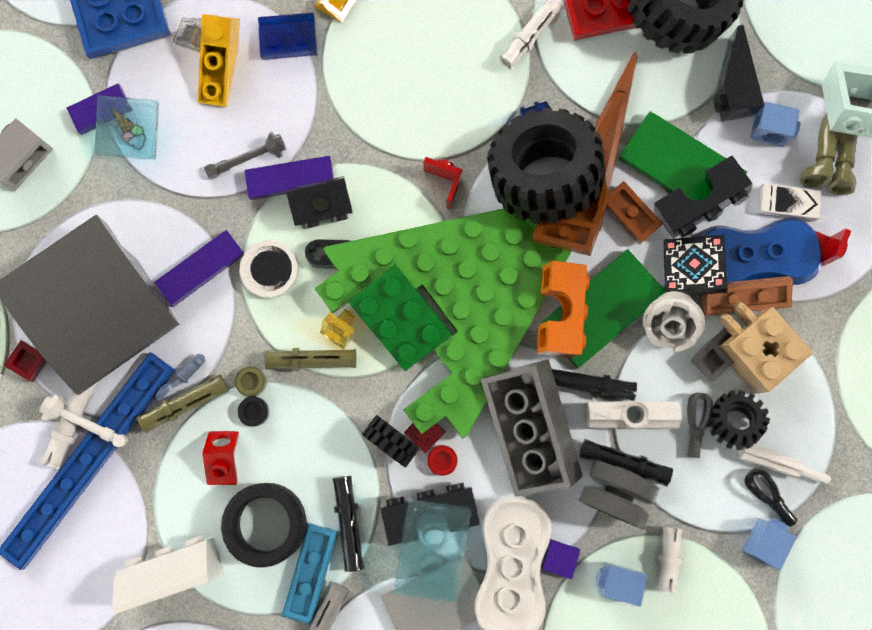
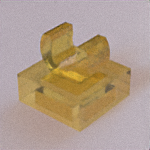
M346 309L339 317L330 312L322 322L320 333L344 350L351 342L354 332L351 326L355 316Z

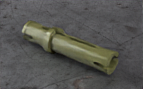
M293 348L292 351H265L266 369L292 368L293 371H300V368H356L357 365L356 349L300 350V348Z
M219 374L170 400L166 398L161 401V405L137 415L138 423L141 429L147 433L169 420L171 422L178 420L179 415L228 392L229 388L222 375Z

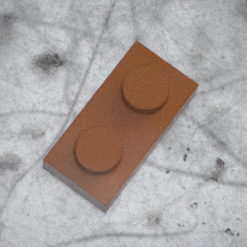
M625 181L609 193L606 209L639 245L663 225L662 221Z

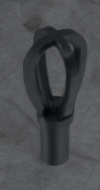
M752 469L746 474L744 479L746 487L758 499L768 504L772 510H775L786 525L791 527L798 522V519L784 503L785 501L781 497L779 488L769 473L762 469ZM755 475H758L766 485L773 500L755 483Z

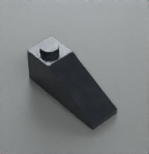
M744 25L737 26L728 39L714 97V108L720 114L721 122L755 116L764 106Z

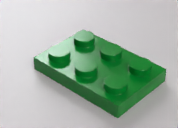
M396 263L348 301L404 371L408 370L452 336V332Z

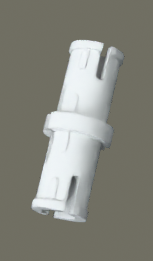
M663 527L661 554L657 556V561H660L657 590L677 593L679 565L683 563V558L680 557L683 529Z

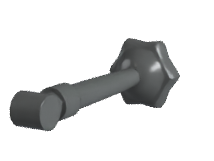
M271 131L267 136L264 146L229 160H222L217 165L208 164L204 167L208 179H215L219 176L218 173L227 172L230 168L266 152L280 158L283 155L282 151L286 150V146L281 135H274L273 131Z

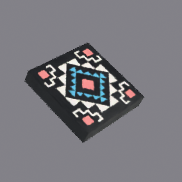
M724 234L663 239L665 293L671 291L682 292L687 295L728 293Z

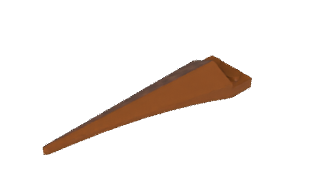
M636 52L632 54L594 125L596 132L601 136L604 151L605 180L603 187L600 189L599 196L594 202L590 201V207L582 213L577 211L575 213L576 216L571 219H558V223L549 224V221H542V224H537L532 236L535 243L591 256L598 233L602 228L638 59Z

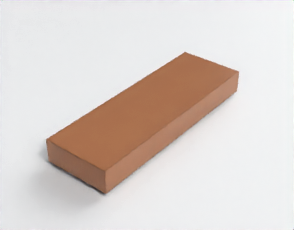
M785 276L727 282L728 293L701 295V310L704 316L736 313L733 305L738 301L743 302L751 311L764 310L772 306L775 309L792 307L793 279Z

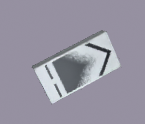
M766 183L760 186L758 214L810 221L820 219L821 191Z

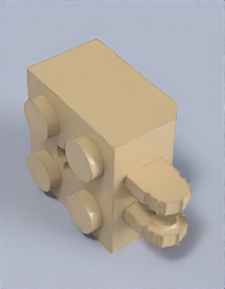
M738 301L733 305V309L745 325L741 327L732 316L726 313L722 314L719 319L720 323L731 334V337L719 347L734 362L731 367L754 394L770 392L808 359L813 352L773 306L755 315L748 306Z

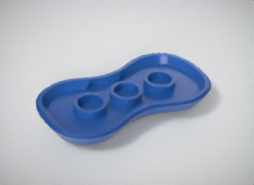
M797 219L779 220L758 230L712 226L703 230L697 236L724 234L727 282L789 276L793 279V285H800L815 278L820 272L822 265L821 244L815 230L808 223Z

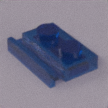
M314 12L258 17L259 46L262 60L318 56Z

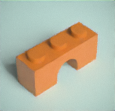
M552 260L543 266L541 295L551 296L559 301L562 307V317L559 321H546L539 324L537 354L567 358L582 355V351L586 346V335L583 333V327L588 315L585 293L590 284L587 265Z

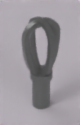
M694 393L688 399L687 419L690 427L688 457L700 458L702 437L705 433L704 430L709 424L711 411L713 410V400L705 393ZM698 398H703V414L697 428L696 403Z

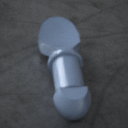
M197 354L179 372H176L178 378L162 385L155 395V401L160 403L173 388L183 382L188 383V379L206 361L205 357L202 354Z

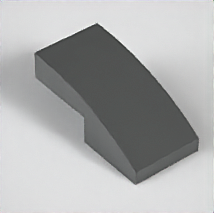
M725 327L710 339L690 360L710 383L734 363L719 347L731 337V334Z

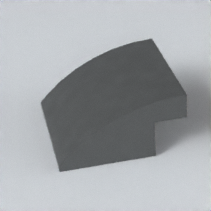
M97 214L0 279V298L38 352L77 395L86 391L180 325L137 258L120 244L109 225Z

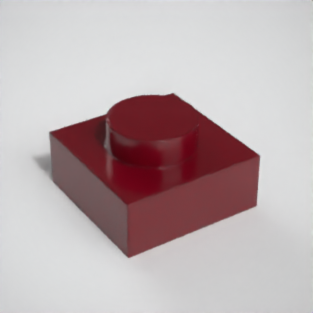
M20 340L4 366L24 379L34 382L47 361L33 345Z
M412 423L404 433L426 453L446 431L436 423L423 434H420Z

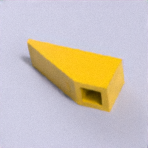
M202 14L198 103L227 106L238 51L240 18Z

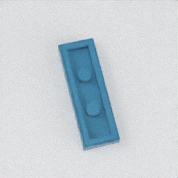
M308 523L282 616L308 624L313 623L339 531Z

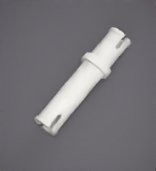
M546 0L524 29L513 36V42L503 55L499 57V61L505 68L513 70L524 54L529 53L533 49V43L563 8L561 0Z
M97 383L80 395L72 392L65 410L82 417ZM61 417L56 430H52L50 433L52 439L40 463L48 464L47 466L56 469L61 468L70 443L74 444L76 440L74 434L78 428L77 424Z

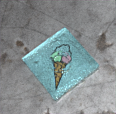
M98 95L94 154L156 159L159 102L157 100Z

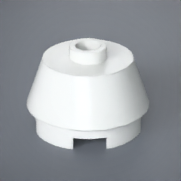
M671 291L660 295L647 307L643 316V327L648 339L656 347L659 344L667 348H673L674 352H678L695 345L697 339L704 331L705 316L701 308L690 296L682 292Z

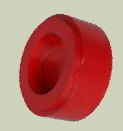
M446 445L434 447L429 452L427 458L429 469L439 476L451 474L458 462L455 451Z

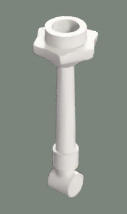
M61 395L48 396L39 409V412L43 414L42 420H52L61 416L99 435L101 439L107 442L111 441L116 447L125 446L128 442L126 435H118L108 427L104 428L65 410Z

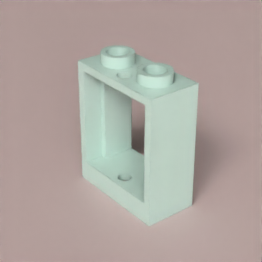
M834 62L822 83L830 131L872 138V109L853 106L850 104L849 96L872 100V68Z

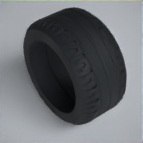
M275 483L250 485L236 493L225 507L221 520V534L224 544L232 556L245 565L257 568L277 565L289 558L301 545L307 527L305 509L295 493L282 485ZM266 497L278 501L285 508L289 517L290 528L286 540L281 546L271 551H260L253 548L246 542L241 532L240 520L245 507L257 498Z

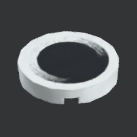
M264 240L253 244L245 251L240 261L239 273L242 283L251 293L260 298L275 299L288 293L296 283L299 275V264L295 254L287 245L278 241Z

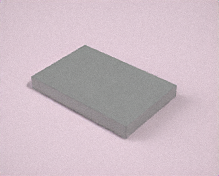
M463 553L382 594L381 598L396 630H457L477 620L475 600L480 585Z

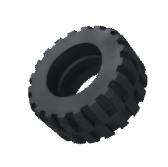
M627 0L630 2L627 7L630 16H634L633 23L637 29L640 28L644 32L642 35L648 41L651 39L656 42L655 46L660 49L666 47L669 48V52L680 53L683 51L684 54H689L707 48L737 20L744 0H696L699 9L693 8L681 0Z
M543 108V111L535 112L534 109L527 111L523 117L518 115L513 118L511 124H505L498 131L499 136L496 135L490 144L491 148L488 151L487 161L495 197L508 213L513 214L515 212L516 218L526 221L528 218L531 219L532 223L542 224V221H549V224L558 223V219L566 218L568 220L575 217L577 211L582 213L590 207V201L594 202L599 196L600 189L603 187L605 180L602 139L600 134L596 132V127L588 120L584 121V117L575 112L571 115L568 110L561 108L558 111H552V108ZM546 157H558L570 162L563 169L547 175H534L523 171L532 162Z

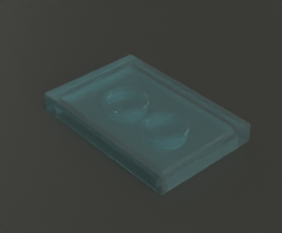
M408 499L394 594L456 602L471 516L470 507Z

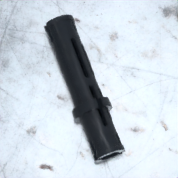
M552 369L558 388L599 394L600 398L605 399L611 396L629 399L630 401L635 400L636 394L634 392H637V382L611 379L610 375L605 374L603 377Z
M584 439L580 448V458L594 462L598 460L612 466H619L641 476L643 479L668 487L672 479L673 468L649 461L646 456L640 455L637 457L588 439Z
M352 475L332 478L336 498L334 513L338 514L345 572L360 571L364 569L356 514V510L359 507L354 499Z

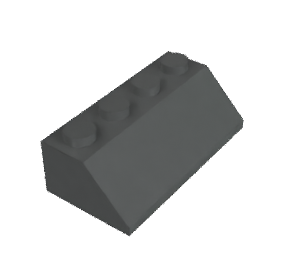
M549 359L519 366L481 379L515 497L572 487L583 477Z

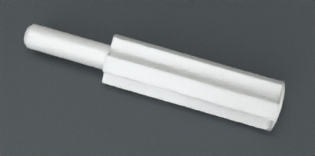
M756 445L748 449L745 446L742 450H738L737 453L738 459L797 479L802 475L825 484L831 481L830 475L805 467V465H802L803 461Z

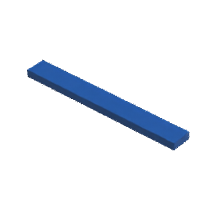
M149 352L96 421V424L104 428L108 427L118 435L124 434L127 436L138 421L137 415L143 414L155 399L159 388L168 382L176 369L154 353ZM89 431L0 546V555L19 570L26 569L117 447L111 441L107 442L101 439L99 435Z

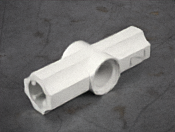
M636 400L631 402H586L585 417L587 428H680L682 409L679 402H641ZM630 407H634L639 412V419L636 423L630 422L627 418V410Z

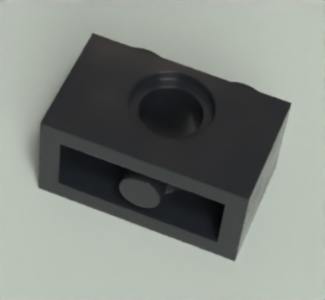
M344 176L286 190L294 225H302L303 229L319 226L320 220L328 218L331 219V222L343 221L348 219L347 214L353 213ZM317 196H323L329 201V207L324 211H318L313 207L312 200Z

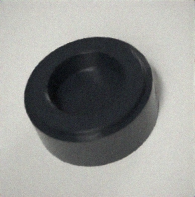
M250 396L239 404L238 417L247 426H260L269 417V406L262 398Z

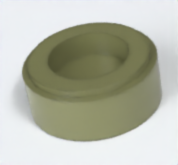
M245 367L235 377L236 389L244 396H258L266 388V376L256 367Z

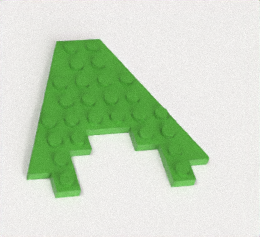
M498 209L323 248V252L338 272L315 287V291L332 314L348 304L351 298L396 263L417 290L423 287L456 331V334L434 349L435 354L451 375L403 409L420 434H423L446 417L461 439L468 435L487 402L481 379L505 370L546 296L541 295L543 266L552 260L566 262L571 254V251L535 243L532 236L537 223H532L531 219L527 218L526 221L516 218L515 212L510 214L505 209Z

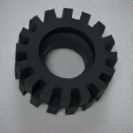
M735 390L729 391L727 395L725 393L722 394L713 405V410L711 411L708 427H713L710 431L711 435L715 436L718 434L719 437L716 441L720 444L723 440L727 441L726 447L729 449L733 445H736V450H742L745 446L747 449L751 448L765 434L768 429L767 425L770 423V418L766 417L769 413L768 409H761V406L764 404L762 400L753 401L756 395L752 393L745 397V391L740 390L737 395ZM730 411L741 412L748 418L749 427L743 430L735 428L728 422L727 413Z
M378 415L374 417L362 433L366 439L405 468L420 450V447Z

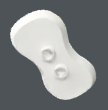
M518 497L503 498L497 500L489 507L483 519L482 533L488 563L486 575L475 600L476 619L482 630H538L542 625L546 612L545 597L540 581V569L542 559L551 540V520L544 507L535 501Z

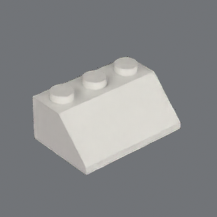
M203 535L184 541L186 548L174 551L172 545L154 552L156 558L144 561L143 556L125 561V568L116 571L114 574L113 614L210 582L224 574L214 538L204 541Z

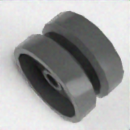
M595 460L589 475L592 480L605 486V490L592 485L584 486L578 501L644 530L649 514L644 508L632 502L637 500L645 504H654L660 488L629 470Z

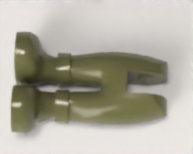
M827 112L818 133V152L815 160L817 163L802 171L800 182L802 185L811 188L822 187L829 183L828 191L830 193L843 196L849 195L855 191L857 184L852 169L855 165L858 136L830 131ZM836 146H837V147H838V154H837V159H836V163H835V168H836V170H835V173H834L833 162L835 161V156H836L835 150H836Z

